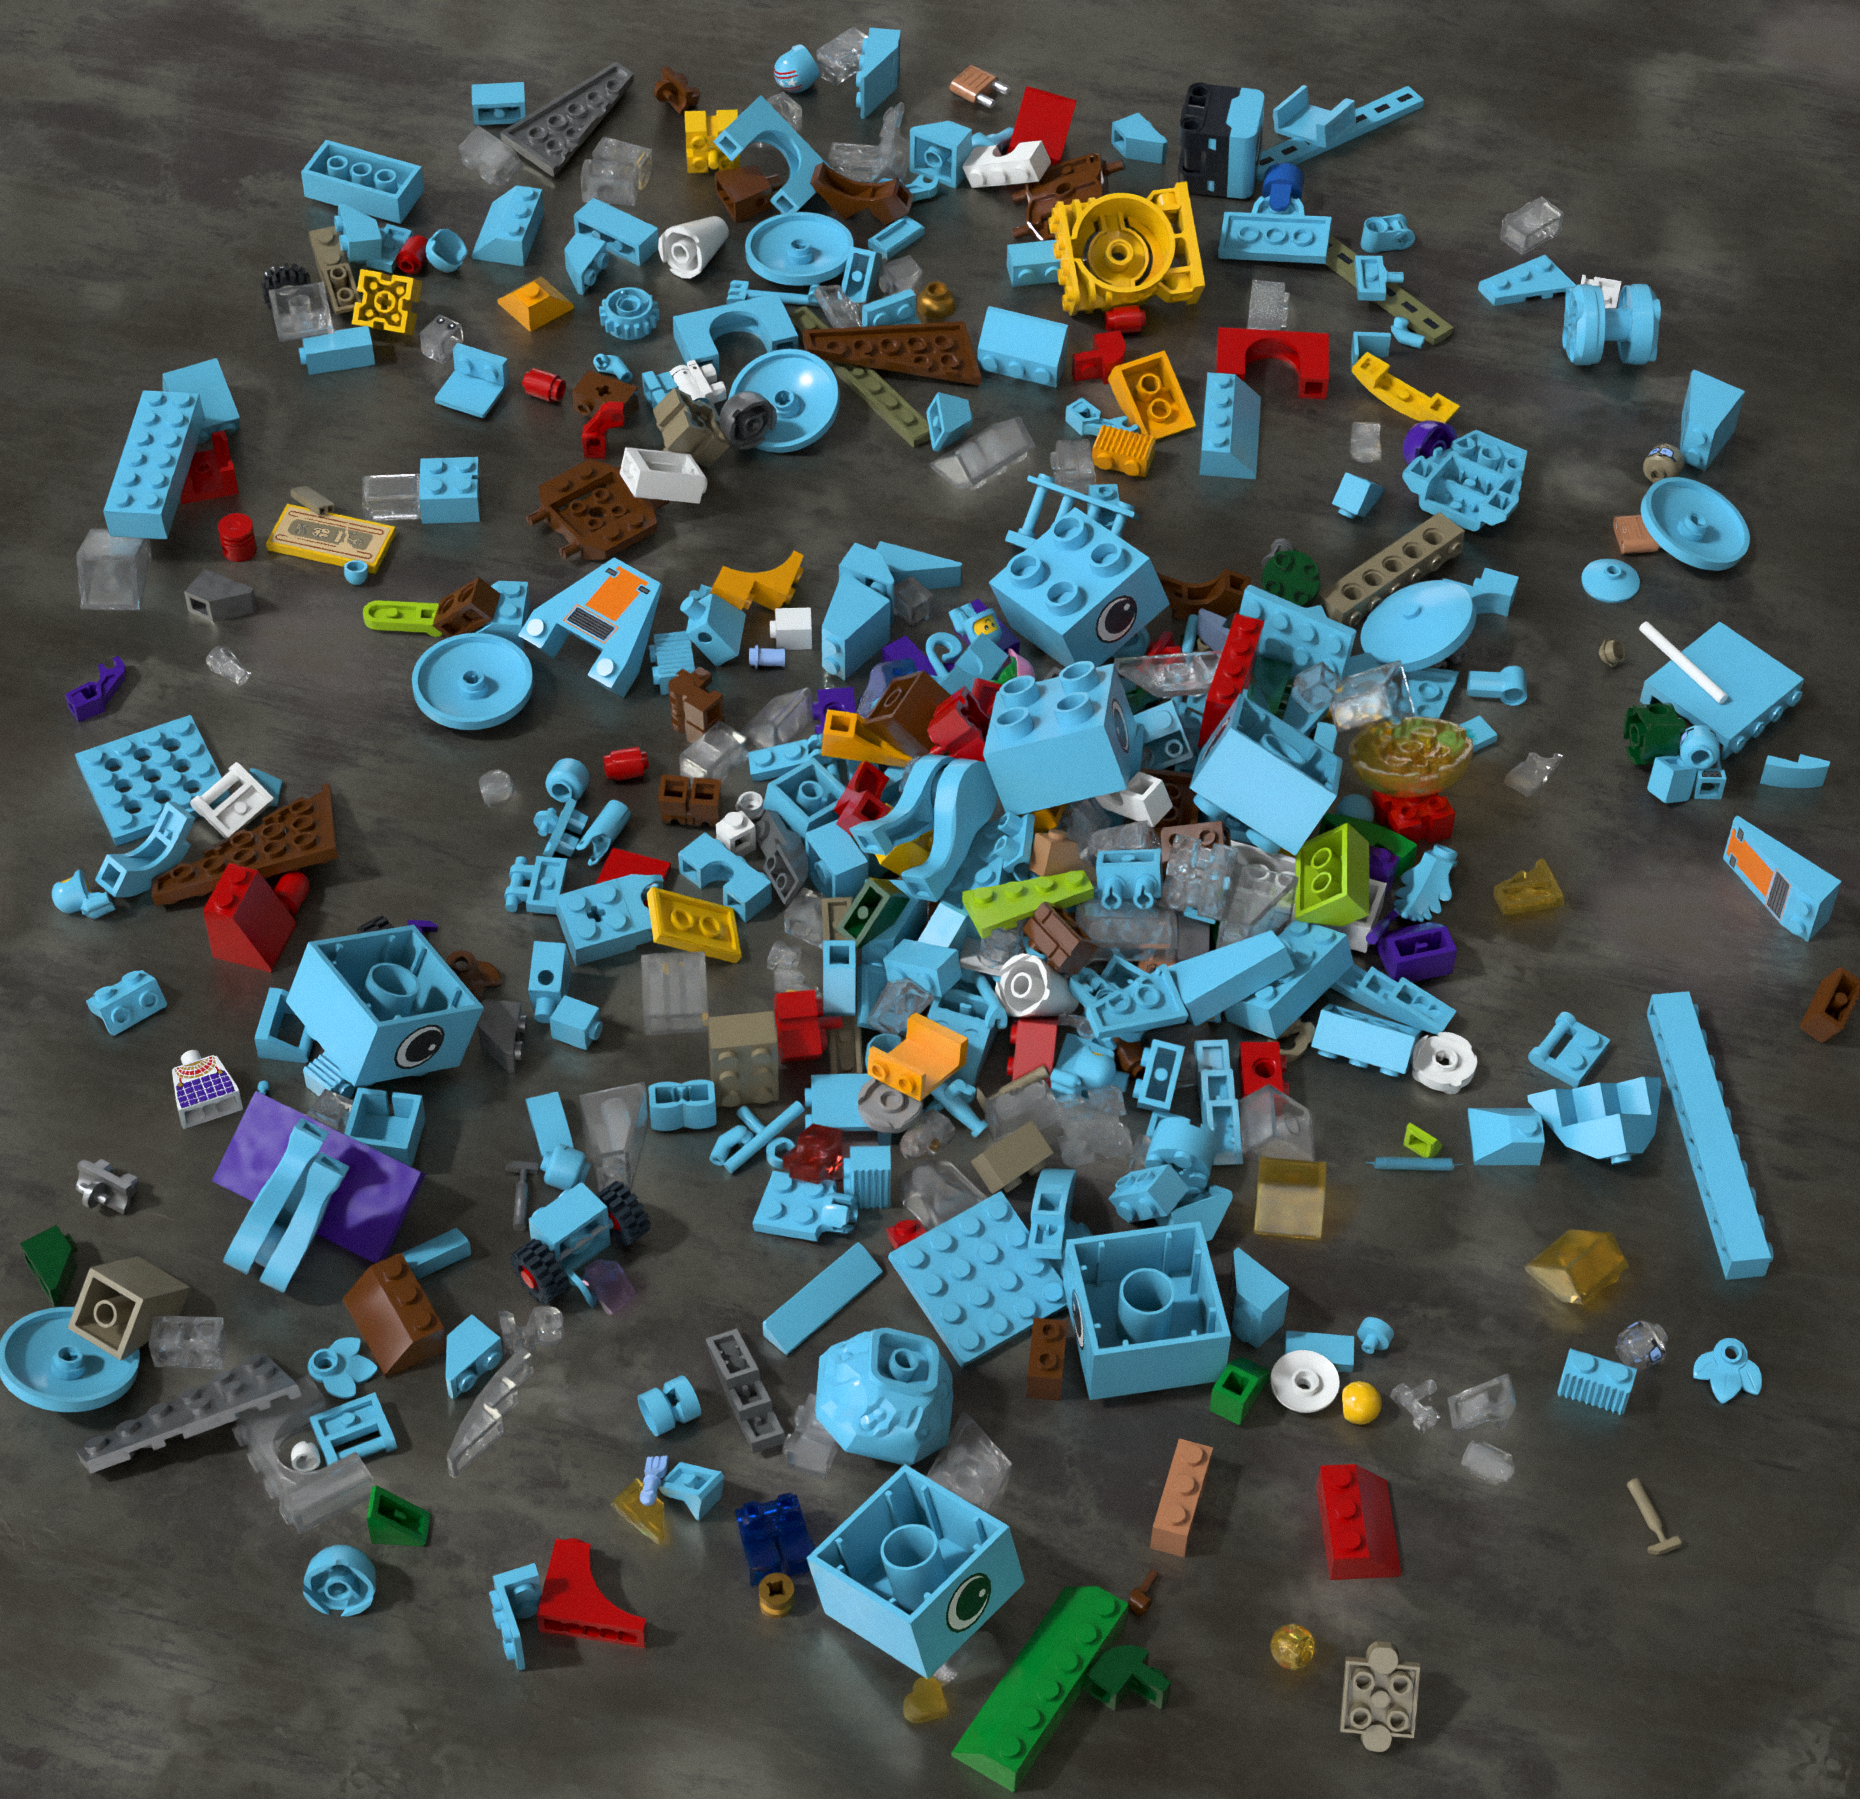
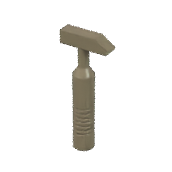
M1042 1065L1001 1087L997 1094L986 1098L982 1089L978 1086L976 1099L988 1118L995 1114L990 1104L999 1099H1008L1049 1077V1072L1045 1065Z
M1638 1478L1630 1480L1627 1483V1487L1649 1529L1654 1531L1660 1540V1543L1649 1546L1647 1553L1659 1556L1680 1548L1682 1543L1678 1536L1670 1539L1665 1537L1662 1531V1521L1641 1481Z

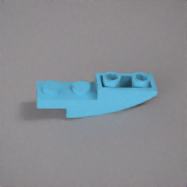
M1043 1168L1041 1171L1031 1209V1229L1027 1247L1029 1258L1062 1259L1068 1217L1070 1218L1077 1170Z

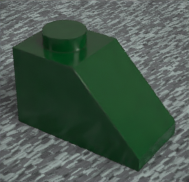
M869 877L835 930L847 940H855L856 948H862L895 924L910 898L891 881Z
M55 1225L20 1243L26 1264L54 1308L61 1307L77 1269L74 1253L78 1252L71 1235L68 1233L64 1236L59 1227Z

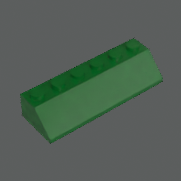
M1065 1586L951 1752V1756L1010 1791L1015 1792L1084 1689L1088 1671L1099 1657L1112 1647L1126 1626L1129 1604L1098 1586Z

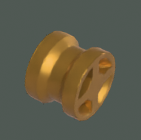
M782 1573L766 1575L759 1584V1606L761 1611L771 1618L787 1616L793 1610L795 1603L792 1580ZM774 1591H780L778 1594H771V1593H770V1592H774Z

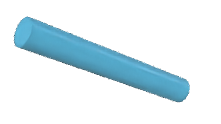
M795 1101L723 1164L725 1169L730 1174L736 1171L805 1111L799 1101Z

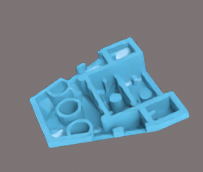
M1475 430L1453 440L1451 447L1444 451L1441 447L1434 449L1433 455L1427 459L1422 455L1415 458L1403 471L1402 478L1410 491L1418 494L1419 505L1422 510L1433 515L1440 512L1459 527L1474 532L1486 523L1492 526L1506 521L1517 508L1527 451Z

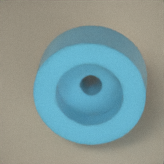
M1367 1317L1362 1321L1357 1335L1361 1342H1363L1362 1350L1372 1354L1375 1349H1387L1394 1337V1332L1386 1322L1378 1318Z

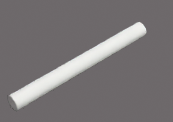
M1648 621L1640 626L1639 630L1719 704L1727 700L1728 695Z

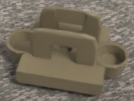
M1384 1641L1372 1643L1367 1649L1366 1658L1346 1656L1340 1732L1360 1734L1361 1742L1369 1751L1383 1752L1390 1747L1392 1737L1414 1738L1420 1676L1419 1662L1399 1661L1397 1647L1392 1642Z

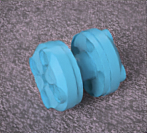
M1578 284L1574 288H1567L1562 343L1568 358L1575 365L1598 364L1602 357L1604 341H1617L1622 363L1645 365L1647 362H1655L1661 316L1660 301L1657 299L1652 288L1647 284L1625 285L1620 293L1618 308H1605L1600 286Z

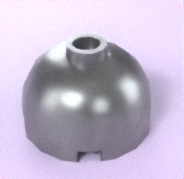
M752 391L739 392L728 399L721 409L719 416L721 431L739 449L754 448L766 440L764 435L768 429L773 431L777 421L776 408L759 393Z

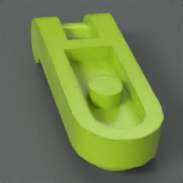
M378 600L368 603L363 608L364 623L370 629L424 632L432 637H440L443 634L432 626L439 606L438 603Z

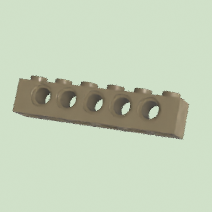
M1437 513L1319 593L1316 606H1322L1327 618L1348 627H1355L1361 619L1370 614L1388 596L1400 589L1418 583L1422 577L1431 571H1436L1448 559L1458 556L1463 549L1462 543L1465 530L1442 513Z

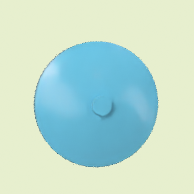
M792 212L770 217L756 225L746 238L745 253L748 265L759 276L779 284L803 286L825 282L845 271L850 246L854 247V242L850 231L842 223L831 217L811 212Z
M781 349L761 355L745 366L734 380L728 398L730 399L733 395L743 391H752L764 396L776 408L777 421L773 431L768 429L764 435L766 440L755 448L766 452L785 453L811 445L828 431L839 411L840 389L833 371L821 358L803 350Z
M1664 478L1655 482L1642 499L1641 516L1650 535L1665 551L1688 565L1705 570H1726L1735 566L1748 550L1750 535L1742 515L1728 499L1707 485L1687 478Z
M1432 580L1407 586L1388 596L1369 614L1361 630L1362 648L1365 653L1371 652L1376 662H1379L1385 671L1411 672L1427 668L1453 654L1468 639L1476 623L1475 605L1467 590L1453 582Z
M466 633L446 638L425 651L414 667L412 687L418 707L431 720L454 729L479 730L504 723L523 709L532 694L533 674L528 657L511 641L492 634Z
M75 1307L48 1308L21 1318L4 1333L0 1341V1378L8 1390L16 1397L35 1407L56 1412L89 1411L116 1401L132 1387L138 1375L139 1348L124 1360H119L67 1328Z

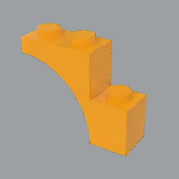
M793 550L786 562L766 572H742L722 566L709 594L719 596L739 610H742V608L748 610L752 601L775 611V608H781L783 602L786 604L790 603L796 590L791 585L792 583L797 584L804 571V568L800 567L804 555Z

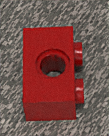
M1240 1042L1238 1069L1242 1114L1281 1113L1283 1100L1289 1099V1083L1282 1079V1074H1286V1055H1280L1279 1042Z

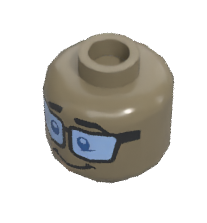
M1658 444L1646 457L1643 463V472L1652 483L1664 478L1678 477L1685 465L1684 456L1673 445Z

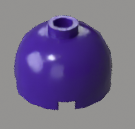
M1425 420L1415 424L1404 438L1403 458L1405 463L1409 466L1415 458L1421 455L1427 459L1433 455L1434 449L1438 447L1443 448V451L1450 448L1452 441L1458 438L1455 429L1449 424L1432 420Z

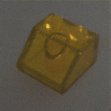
M1569 1229L1524 1267L1532 1277L1562 1302L1584 1305L1593 1301L1597 1296L1596 1293L1602 1288L1617 1281L1619 1274L1629 1266L1612 1232Z

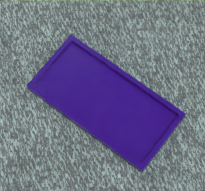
M255 1091L212 1181L254 1202L282 1160L295 1125L300 1118L305 1119L330 1132L316 1154L323 1152L350 1167L338 1189L333 1192L316 1234L374 1263L385 1260L426 1174L261 1092Z

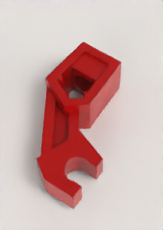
M609 401L602 404L593 418L587 424H584L581 438L584 458L606 459L608 429L624 425V402Z

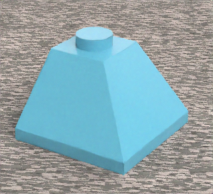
M1468 1108L1474 1165H1540L1545 1139L1542 1117L1534 1108Z
M1209 1182L1202 1189L1189 1188L1168 1216L1154 1219L1159 1227L1201 1221L1206 1242L1213 1239L1233 1199L1232 1191Z

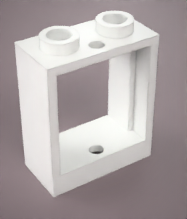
M625 447L620 475L634 497L700 503L701 496L707 489V478L691 454Z

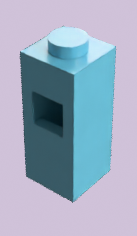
M368 326L302 336L304 347L298 348L301 365L307 364L309 375L375 365L373 345Z

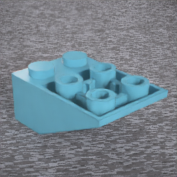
M870 28L868 38H863L862 54H860L859 70L862 71H857L856 87H859V91H861L857 92L856 108H861V119H865L898 87L901 30Z
M951 988L942 997L935 996L927 1018L968 1038L966 1064L952 1076L962 1079L965 1083L975 1087L999 1030L997 1019H995L993 1029L985 1028V1015L989 1007L983 997Z

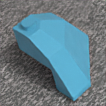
M1644 1076L1620 1083H1596L1575 1089L1555 1088L1527 1095L1528 1102L1541 1115L1542 1119L1566 1147L1596 1159H1611L1612 1164H1622L1630 1162L1632 1155L1643 1153L1655 1135L1661 1079L1660 1077Z

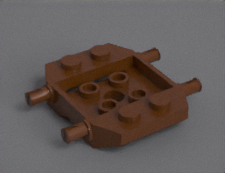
M1093 152L1051 165L1047 168L1039 182L1026 183V189L1012 192V199L1015 204L1028 199V206L1026 208L1027 224L1012 228L1014 238L1033 235L1037 241L1056 240L1055 233H1050L1048 220L1043 221L1044 218L1052 217V208L1055 207L1056 202L1063 201L1064 205H1070L1072 200L1079 199L1080 203H1086L1088 198L1095 197V199L1108 195V176L1125 170L1123 159L1107 163L1100 154ZM1097 220V221L1093 222V223H1094V227H1095V232H1099V226H1098V220Z
M588 459L539 485L541 507L535 512L526 515V521L530 526H534L544 520L555 532L565 536L569 544L559 548V553L563 559L578 553L584 560L607 559L657 532L656 510L669 504L670 501L659 499L647 500L646 498L634 497L620 475L621 466L613 467L609 464ZM594 490L593 493H592V495H590V496H588V497H586V498H584V499H582V500H580V501H579V500L573 501V500H575V499H577V498H579V497H581V496L587 494L588 492ZM570 503L569 507H567L566 509L562 511L558 510V508ZM599 514L604 515L603 518L593 517L594 515Z

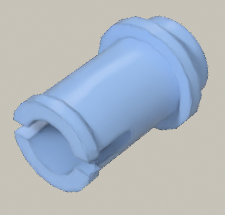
M755 645V648H749V666H755V669H758V666L785 667V648H758V645Z

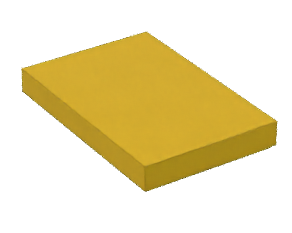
M651 887L647 892L654 943L732 963H737L742 958L734 908Z

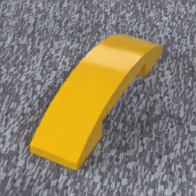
M1368 352L1352 367V373L1373 395L1394 410L1421 422L1432 420L1447 423L1460 408L1459 405L1439 393L1430 398L1389 374L1390 365Z

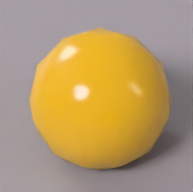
M1357 1381L1348 1384L1343 1389V1413L1347 1421L1352 1424L1363 1425L1377 1418L1381 1411L1382 1399L1375 1386L1368 1382Z

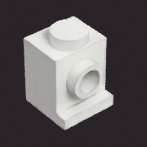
M742 810L730 812L716 824V839L720 840L733 854L743 857L756 850V826ZM740 839L743 843L735 847V841Z

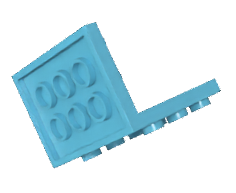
M1249 585L1244 590L1239 614L1265 621L1258 656L1293 664L1290 676L1295 677V681L1282 721L1308 737L1317 727L1318 722H1321L1328 715L1331 707H1335L1339 702L1357 630ZM1217 667L1188 695L1186 706L1197 710L1201 714L1204 713L1206 698ZM1243 689L1242 695L1245 696L1246 698H1248V697H1247V692H1248V690H1247V689Z

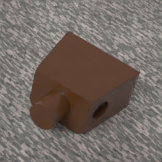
M756 165L715 172L716 194L735 223L770 209L772 203L769 200L772 198V192L782 188V182L778 174L765 177Z

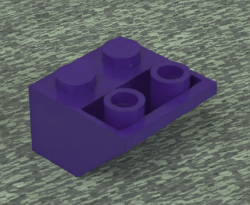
M1427 922L1386 931L1378 942L1375 943L1388 976L1396 982H1399L1402 977L1410 982L1453 973L1457 948L1445 925Z

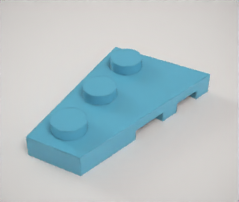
M1542 255L1480 281L1478 290L1494 306L1525 302L1527 297L1541 295L1542 299L1552 298L1553 293L1565 292L1566 294L1567 288H1574L1576 284L1546 255Z
M1166 963L1158 966L1153 973L1146 977L1142 975L1135 979L1130 986L1122 990L1117 989L1088 1006L1085 1013L1097 1040L1185 1023L1188 1018V1013Z

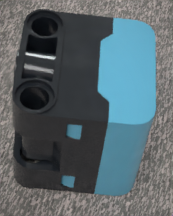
M1203 82L1193 83L1189 86L1180 119L1179 145L1181 146L1178 165V183L1187 182L1189 194L1194 193L1238 199L1252 196L1262 155L1265 99L1263 92L1257 89L1213 85Z

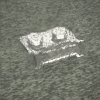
M832 142L827 163L833 171L848 179L864 183H874L875 178L880 177L884 147ZM836 168H840V169H853V170H864V171H868V172L850 171V170H839V169H836Z

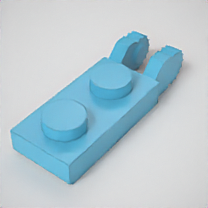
M823 734L811 735L808 740L804 739L748 752L750 774L753 782L780 777L813 757L821 765L833 761L834 757L821 756Z

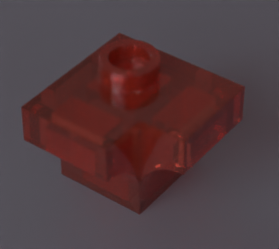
M813 1123L798 1135V1145L783 1156V1168L789 1169V1178L819 1185L842 1166L843 1130Z

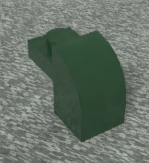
M1121 1645L1103 1653L1086 1674L1085 1692L1114 1711L1130 1690L1159 1709H1162L1170 1697L1171 1681L1168 1680L1161 1670L1148 1667V1650L1133 1645Z

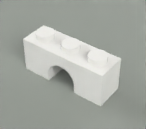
M1041 140L1019 143L1011 153L1005 156H1001L997 145L975 147L962 168L971 188L1039 182L1051 161Z
M1138 772L1128 781L1126 790L1084 799L1086 802L1155 827L1173 807L1163 780L1142 772Z

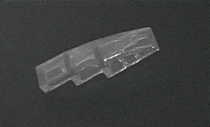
M523 1347L495 1373L477 1396L459 1426L446 1456L449 1475L453 1478L458 1476L504 1434L502 1418L519 1403L517 1387L534 1373L532 1356Z

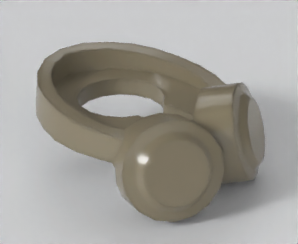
M1299 1017L1277 1039L1269 1037L1268 1042H1277L1280 1038H1288L1290 1034L1297 1033L1298 1036L1294 1040L1295 1047L1292 1050L1280 1048V1055H1286V1063L1293 1062L1299 1059L1306 1052L1308 1045L1313 1042L1316 1029L1311 1022H1302Z

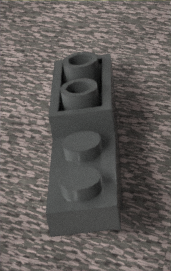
M767 809L761 820L756 824V840L767 858L763 866L766 874L783 904L790 906L808 875V857L799 834L787 830L779 814L776 811Z

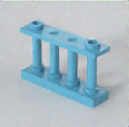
M1039 473L1038 478L1030 475L1027 478V481L1036 485L1037 489L1022 528H1019L1018 533L1009 530L1005 541L1027 549L1036 541L1033 531L1048 490L1064 495L1055 520L1070 512L1076 499L1090 504L1087 515L1096 522L1101 508L1116 513L1111 532L1121 538L1127 519L1131 518L1139 521L1141 516L1133 512L1135 507L1130 504L1118 501L1116 506L1056 485L1054 484V478Z

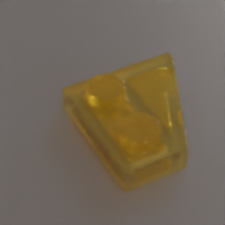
M1545 859L1536 861L1535 868L1527 873L1521 870L1514 874L1511 879L1504 880L1494 886L1493 896L1503 916L1563 906L1564 895Z

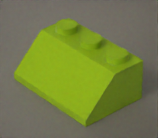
M1345 823L1304 842L1296 854L1295 919L1298 922L1343 927L1368 916L1369 842L1349 823Z

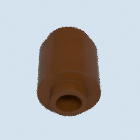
M1115 1037L1113 1040L1117 1048L1112 1050L1115 1053L1114 1062L1122 1072L1130 1074L1129 1080L1143 1079L1146 1067L1140 1066L1144 1051L1143 1045L1139 1040L1137 1042H1126L1119 1037Z

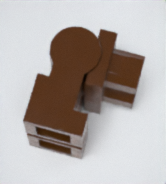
M697 667L693 672L689 673L682 668L676 673L677 676L668 683L671 724L675 731L686 733L689 742L707 752L726 736L725 717L723 716V694L716 690L711 692L706 689L712 683V674L707 670Z
M661 775L657 802L659 812L662 814V823L671 824L672 819H676L681 825L702 826L703 822H708L710 827L716 828V824L721 820L723 807L721 779L694 777L693 786L690 788L691 780L687 776Z

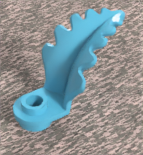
M1435 844L1433 850L1424 853L1418 865L1402 874L1401 881L1407 886L1395 892V895L1402 899L1396 900L1393 903L1401 912L1399 915L1402 918L1410 919L1414 922H1424V918L1427 920L1432 919L1429 910L1438 914L1442 911L1439 900L1449 901L1452 897L1449 873L1458 863L1456 860L1458 853L1456 851Z

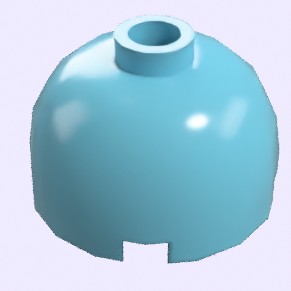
M333 1545L324 1548L311 1559L304 1575V1597L312 1607L328 1615L330 1609L344 1610L341 1616L348 1617L363 1612L371 1605L376 1590V1572L373 1563L367 1554L349 1545Z

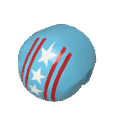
M802 44L792 46L789 52L779 57L774 66L776 82L783 90L790 93H800L807 90L820 76L813 57Z

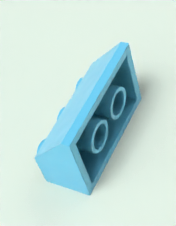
M516 185L492 202L471 254L472 259L524 266L544 216L543 190Z
M989 306L978 345V367L981 370L1056 388L1066 367L1068 325Z
M1329 1003L1321 1010L1311 1047L1319 1049L1318 1054L1336 1059L1338 1054L1350 1058L1349 1063L1367 1068L1369 1063L1381 1067L1380 1072L1398 1077L1399 1073L1405 1074L1408 1071L1414 1047L1420 1038L1422 1030Z

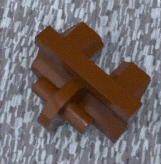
M663 66L661 70L663 73L662 79L655 83L654 96L660 102L668 101L679 114H685L688 106H696L698 104L700 91L696 87L689 88L687 86V77L683 73H675L669 66Z

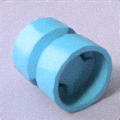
M683 1375L665 1382L663 1390L655 1387L637 1397L643 1418L655 1436L674 1429L677 1421L684 1424L701 1416L698 1398L693 1387Z

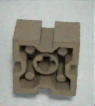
M675 387L653 409L657 420L656 425L664 438L665 447L662 451L691 454L696 463L709 468L730 447L728 439L718 426L720 420L715 407L701 400L695 402L692 400L691 395Z

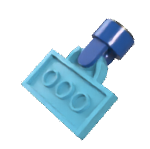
M1277 163L1266 170L1262 189L1263 197L1260 196L1254 203L1251 213L1224 212L1218 249L1219 259L1326 264L1332 217L1305 216L1304 205L1301 202L1304 174L1297 166L1289 163Z

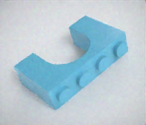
M762 95L713 141L731 161L747 146L755 142L768 143L776 147L784 155L789 165V179L769 200L782 214L797 212L816 193L810 184L815 166L824 162L830 168L828 163L811 148L809 143L785 121Z
M778 293L673 316L674 339L686 365L687 362L695 360L699 367L712 363L717 375L720 374L719 353L714 340L725 333L735 331L751 333L761 339L768 353L781 349L799 350L798 334Z

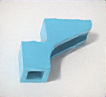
M1485 568L1481 579L1475 578L1473 586L1443 578V581L1456 583L1466 589L1475 605L1476 614L1493 613L1508 617L1516 595L1519 577Z

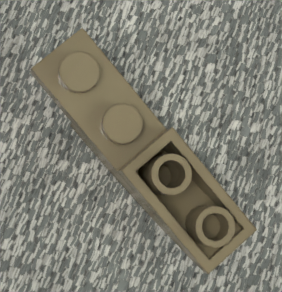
M335 226L308 231L309 240L316 258V266L333 311L336 315L354 311L355 302L361 303L349 263L346 262L344 252L341 251Z

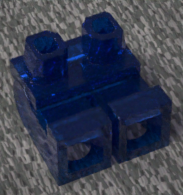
M789 1492L778 1495L776 1500L758 1503L757 1501L744 1503L742 1508L735 1510L737 1533L750 1586L760 1584L766 1575L781 1573V1563L784 1573L788 1577L810 1572L807 1559L800 1564L790 1563L791 1561L807 1558L815 1550L814 1543L810 1539L797 1495ZM771 1567V1569L765 1573H759L755 1571Z

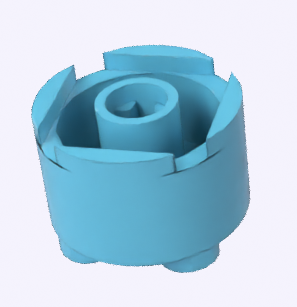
M1169 1117L1161 1120L1154 1130L1144 1164L1146 1169L1170 1164L1189 1188H1205L1217 1152V1136L1209 1127L1202 1123L1200 1128L1191 1125V1119Z

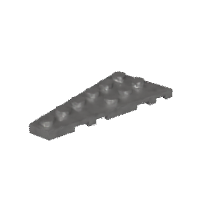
M617 61L501 131V141L552 177H555L632 85L634 73Z
M265 1353L254 1354L245 1358L241 1365L229 1371L224 1370L214 1374L210 1381L199 1387L185 1389L176 1399L151 1407L147 1414L135 1420L131 1419L120 1423L116 1430L109 1434L91 1438L84 1444V1447L76 1450V1453L81 1463L91 1474L131 1459L136 1453L135 1450L140 1448L152 1447L153 1450L166 1446L165 1439L182 1433L184 1439L235 1421L241 1416V1411L246 1409L258 1408L259 1411L272 1407L271 1400L288 1394L290 1400L302 1396L297 1383Z

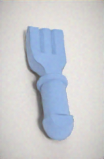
M668 1456L647 1457L644 1471V1487L640 1493V1501L645 1506H651L656 1501L657 1489L661 1484L660 1479L664 1478L667 1474Z

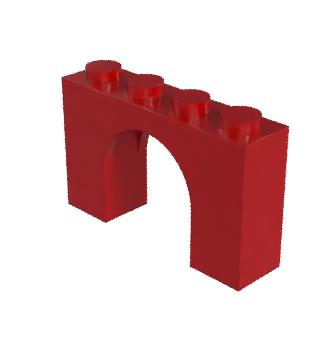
M1218 327L1216 373L1236 374L1244 381L1245 369L1250 363L1264 358L1279 359L1287 362L1297 371L1299 378L1298 398L1326 400L1329 382V333Z
M1235 613L1206 698L1198 741L1199 748L1204 747L1238 695L1243 693V689L1248 690L1252 671L1259 653L1265 621Z

